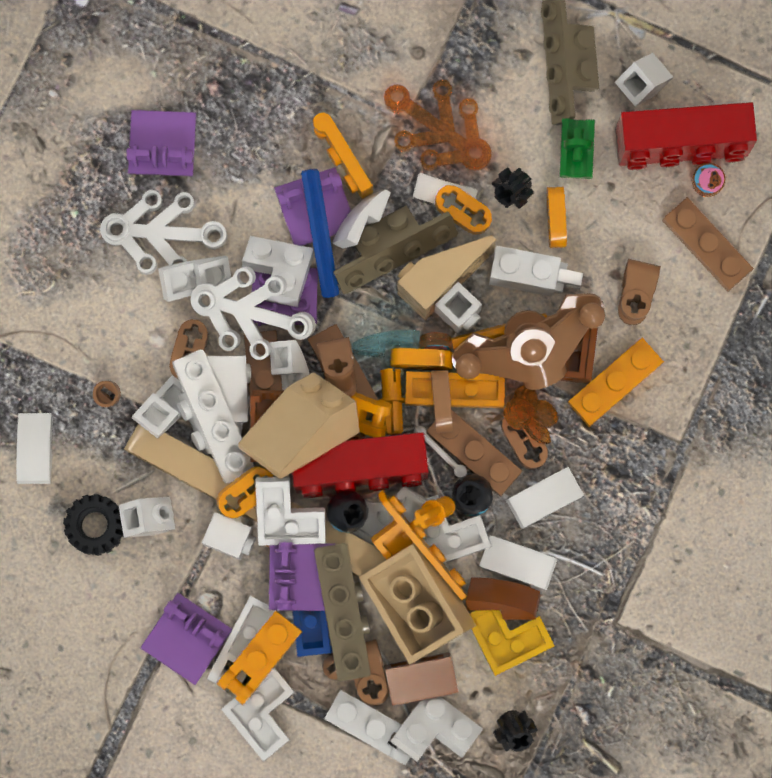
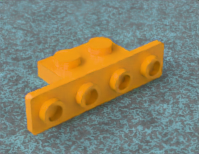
M383 490L377 495L382 505L395 520L371 537L372 543L387 560L410 545L415 544L461 601L465 599L467 595L462 586L466 582L455 568L450 571L443 564L447 560L436 544L429 547L423 539L426 536L425 531L420 525L415 527L412 521L409 522L403 515L406 509L395 495L389 498Z

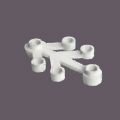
M155 190L146 191L142 196V200L124 215L113 213L106 216L100 226L103 239L113 246L122 245L136 261L138 270L144 275L154 273L157 268V262L151 254H145L132 237L146 238L169 265H173L178 261L187 262V260L179 256L165 240L203 242L207 248L214 250L221 248L227 240L224 226L216 221L208 222L202 228L167 226L181 213L187 214L194 209V199L187 192L179 193L175 197L174 202L147 225L134 223L148 210L157 211L161 208L162 198ZM149 196L158 197V202L153 206L148 205L146 200ZM182 198H188L190 205L186 208H181L179 201ZM115 225H121L123 231L119 235H113L111 233L112 228ZM218 232L220 239L217 242L209 241L208 236L210 233ZM145 259H150L153 264L151 268L143 269L141 268V262Z
M250 267L237 269L233 277L218 286L211 283L198 285L191 293V305L198 314L209 316L220 335L219 345L225 351L236 349L240 345L241 338L236 331L231 330L222 311L235 316L251 344L250 354L257 360L268 357L271 354L272 347L269 341L262 337L253 320L286 329L293 338L298 340L311 336L315 331V320L307 312H298L288 316L256 306L269 297L279 296L286 291V280L279 275L268 278L264 286L238 301L225 298V296L239 287L245 288L255 282L256 275ZM242 271L248 273V283L241 281L240 273ZM273 280H277L280 283L281 289L279 292L272 290L271 282ZM203 294L210 297L211 303L209 306L202 303L201 298ZM296 321H301L304 324L303 332L296 331L294 326ZM226 335H231L234 338L233 346L226 344ZM257 344L264 345L266 350L264 355L257 353Z

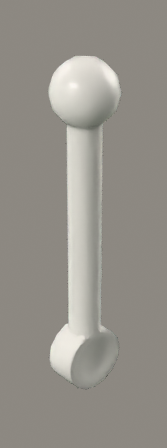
M420 425L414 429V433L424 432L425 441L454 469L456 477L461 478L467 474V468L464 465H458L427 434V429L424 426Z

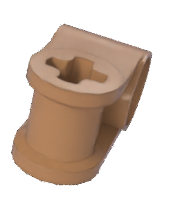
M628 259L618 306V315L625 324L637 325L645 320L651 308L661 266ZM631 302L637 303V308L639 309L637 313L631 312Z
M349 337L316 343L321 370L324 372L325 380L349 397L353 396L357 391V383L353 369L355 365Z
M373 639L365 642L371 674L367 677L354 679L358 695L363 702L370 706H379L388 698L389 687L383 669L384 664L377 640ZM372 681L377 686H382V690L378 692V698L376 699L364 693L365 690L369 689V683Z

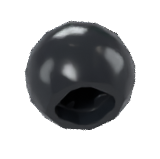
M467 474L459 478L454 484L452 500L455 503V507L462 514L478 516L486 512L491 506L493 489L484 477L477 474Z
M342 491L332 496L327 504L326 515L334 529L349 533L363 527L368 519L369 508L360 494L354 491Z

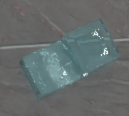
M394 330L373 334L353 342L352 353L353 355L385 358L386 345L419 349L420 331Z

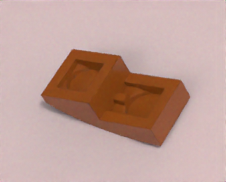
M471 577L466 604L468 610H501L503 620H536L541 595L540 591L519 583L492 578Z

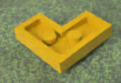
M475 610L469 613L476 624L471 630L494 676L555 646L540 616L536 620H531L510 631L505 620L502 618L500 610Z

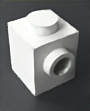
M651 53L635 61L615 83L636 107L653 98L673 76L655 54Z
M457 282L435 304L434 312L458 334L463 328L468 332L481 319L478 313L481 311L482 304L465 287Z
M170 497L143 498L119 505L124 538L151 536L175 530Z
M214 512L202 544L241 561L243 554L249 556L256 537L252 536V527L247 525L248 519L242 516L229 518Z

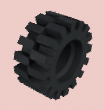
M94 494L93 496L84 495L82 499H76L73 502L74 505L71 508L68 507L66 511L67 516L63 521L65 525L64 533L68 537L70 544L84 554L95 556L109 553L112 551V548L118 547L121 543L119 542L120 539L124 536L117 504L108 497H103L99 494ZM93 512L101 513L107 519L105 533L97 538L88 537L82 529L84 518Z

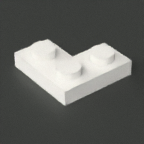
M250 236L242 259V267H250L256 272L271 274V277L275 275L283 277L287 283L286 291L279 296H271L266 301L298 307L312 263L314 248ZM277 280L271 282L272 290L279 292L281 289L280 283Z
M278 477L256 478L258 546L279 545V542H291L292 545L326 543L325 507L291 508L290 477H283L281 479Z
M435 495V496L429 497V498H427V499H428V500H432V499H433V500H437L438 498H440V496H439V495ZM481 515L453 525H449L446 517L442 524L423 529L426 533L423 539L429 547L436 544L447 560L443 564L492 547Z
M275 667L244 705H241L234 698L221 709L263 762L290 740L269 715V713L295 693Z
M439 696L420 700L390 742L415 761H418L434 738H436L462 758L483 728Z

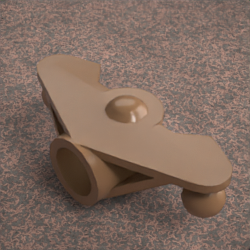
M591 293L566 294L557 313L546 318L537 311L525 310L518 312L508 320L504 335L491 339L472 333L453 351V366L459 376L467 380L474 379L479 373H485L521 381L530 390L549 387L565 376L567 373L565 363L589 328H598L603 324L605 320L603 301L599 296Z

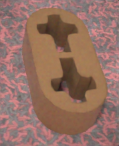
M187 320L179 328L169 365L172 375L178 380L179 378L172 364L173 361L184 357L186 353L191 354L201 349L205 352L209 334L206 326L199 320ZM193 327H198V332L202 335V338L195 339L193 347L188 348L189 338L185 333L186 331L191 332Z
M448 370L431 371L436 434L453 432Z
M519 410L506 414L502 421L501 429L520 464L529 470L542 467L548 458V450L530 417ZM511 418H515L516 421L523 420L525 422L522 426V432L525 435L523 439L520 438L516 431L510 432L508 430V427L511 425ZM528 441L532 449L539 448L541 450L538 456L539 462L535 463L532 459L526 460L524 458L528 452L524 445L525 442Z

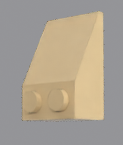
M490 235L421 258L415 265L412 262L408 263L398 274L400 279L397 282V294L426 321L434 313L435 304L457 282L462 285L494 253L496 239Z
M313 372L284 390L238 443L239 449L281 479L359 433L356 401Z
M415 544L410 545L359 577L409 665L476 626L461 599Z

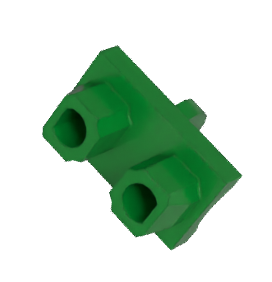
M562 118L559 178L592 179L595 120Z

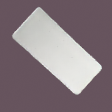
M419 173L413 197L435 204L438 191L444 186L454 185L476 199L477 189ZM451 193L448 197L442 196L445 200L444 207L449 208L453 205L460 210L463 208L455 202L457 197L455 194Z

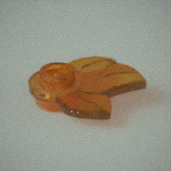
M524 385L520 386L515 390L514 398L508 401L504 409V418L512 428L516 430L524 428L529 436L538 443H551V437L547 428L555 425L558 422L559 416L552 404L538 399L536 390L527 389Z

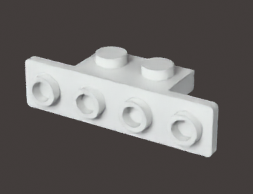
M201 349L172 363L184 390L183 393L178 395L180 399L178 409L185 421L189 420L194 432L191 433V438L198 451L202 450L205 455L212 454L224 483H230L254 467V465L250 462V456L239 449L238 443L242 437L205 352Z

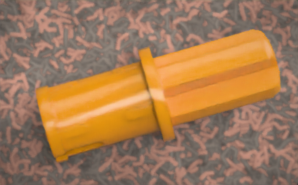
M393 368L380 370L382 398L379 400L386 401L392 405L390 415L386 416L384 424L387 426L386 434L398 435L403 432L402 404L405 403V398H402L401 369L397 368L394 369L395 371H393Z
M441 496L437 500H428L420 509L414 512L416 519L412 520L415 527L420 525L422 529L438 526L444 522L446 517L454 513L455 503L448 496Z

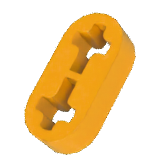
M454 185L444 186L438 191L435 198V206L441 214L449 212L455 224L474 235L482 234L489 228L492 222V214L484 204ZM451 193L457 196L455 202L463 208L460 210L453 205L448 209L443 206L445 200L442 196L448 197ZM465 210L474 215L478 211L484 214L482 220L485 224L478 223L476 227L470 224L472 218L464 213Z
M547 187L549 247H567L564 187Z
M393 348L391 349L390 366L401 369L452 370L453 352L435 349Z
M254 466L219 492L217 506L221 513L229 518H238L257 505L256 487L249 492L246 490L254 484L252 477L256 474L260 477L265 475L267 477H274L273 474L262 466ZM242 492L245 493L237 501L238 509L234 510L232 507L224 508L228 503L226 500L227 495L231 494L233 497H237Z

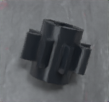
M507 167L492 182V185L495 187L494 197L499 203L505 205V208L515 204L520 209L528 202L527 199L534 194V191L531 189L532 178L524 171H521V168L512 173Z
M510 710L503 713L497 719L499 729L494 730L493 734L498 744H502L505 751L511 749L512 751L520 752L526 750L534 742L531 733H535L538 729L533 719L528 717L526 711L520 713L516 710Z

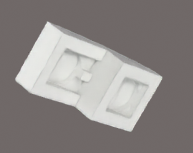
M385 189L372 193L361 200L346 216L332 243L342 249L358 245L365 225L380 221L391 192Z
M227 256L192 260L158 268L163 298L168 302L191 296L192 291L200 284L211 283L218 286L231 278Z
M296 340L270 342L272 347L270 354L271 375L282 376V390L310 374L304 355Z
M172 375L156 394L152 393L132 416L134 421L157 439L181 417L178 409V402H180L178 395L183 393L184 390L180 381Z
M18 413L17 484L51 483L53 456L51 450L53 417L51 413Z
M569 467L512 496L506 502L521 529H524L577 501L584 494Z
M490 535L489 540L492 547L485 549L479 567L547 591L558 559Z

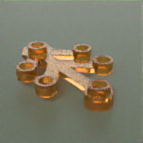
M438 80L433 85V96L438 103L440 120L412 101L409 91L404 86L393 85L386 90L384 103L389 111L393 113L404 111L431 130L414 134L406 130L399 131L394 137V145L397 150L407 152L413 147L449 143L457 149L439 154L433 149L425 150L421 154L420 164L427 171H433L438 166L462 163L467 169L476 171L485 168L489 164L492 152L489 144L479 138L476 120L478 104L475 100L466 98L459 104V115L465 122L466 139L455 131L450 102L452 95L450 82ZM439 86H445L448 88V93L446 95H439L436 89ZM399 92L403 95V99L395 102L391 99V95ZM470 104L475 110L471 114H466L462 110L463 106ZM406 136L410 139V143L407 146H401L398 143V139ZM474 148L479 149L482 155L479 158H472L469 154L470 150ZM432 155L436 158V162L433 165H427L424 162V158Z

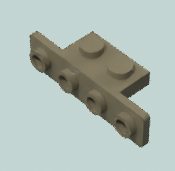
M542 0L541 18L543 19V46L546 52L547 63L546 78L549 86V111L552 124L561 125L562 118L574 119L576 116L573 90L593 92L599 89L594 26L567 23L565 0Z
M406 205L381 218L379 222L364 227L358 245L354 246L360 257L333 272L342 293L347 294L358 289L366 283L389 273L391 270L412 259L418 258L420 255L456 237L458 232L453 218L449 212H445L419 225Z
M341 543L316 548L314 554L338 681H346L370 676L371 671L364 635L370 634L367 615H360L358 602L364 601L361 582H354L347 544Z

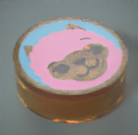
M713 163L700 165L692 176L694 190L703 197L717 195L725 185L724 171Z
M442 332L422 334L419 337V349L450 351L452 349L451 336Z

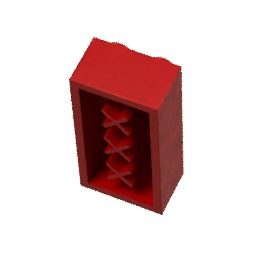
M753 102L621 112L615 128L619 166H627L629 170L644 169L647 167V164L660 163V167L678 166L681 161H692L693 165H704L711 163L712 159L724 158L725 162L729 163L739 162L749 155L757 142Z
M424 432L345 441L293 471L295 491L297 494L302 493L303 498L322 497L323 491L335 490L336 494L342 491L356 492V487L369 486V491H381L389 489V484L400 482H402V487L421 486L422 480H428L429 473Z

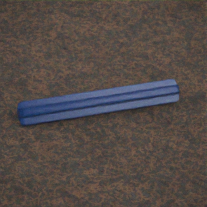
M315 168L302 171L301 176L321 295L323 298H331L339 295V287L333 273L336 269L320 173Z

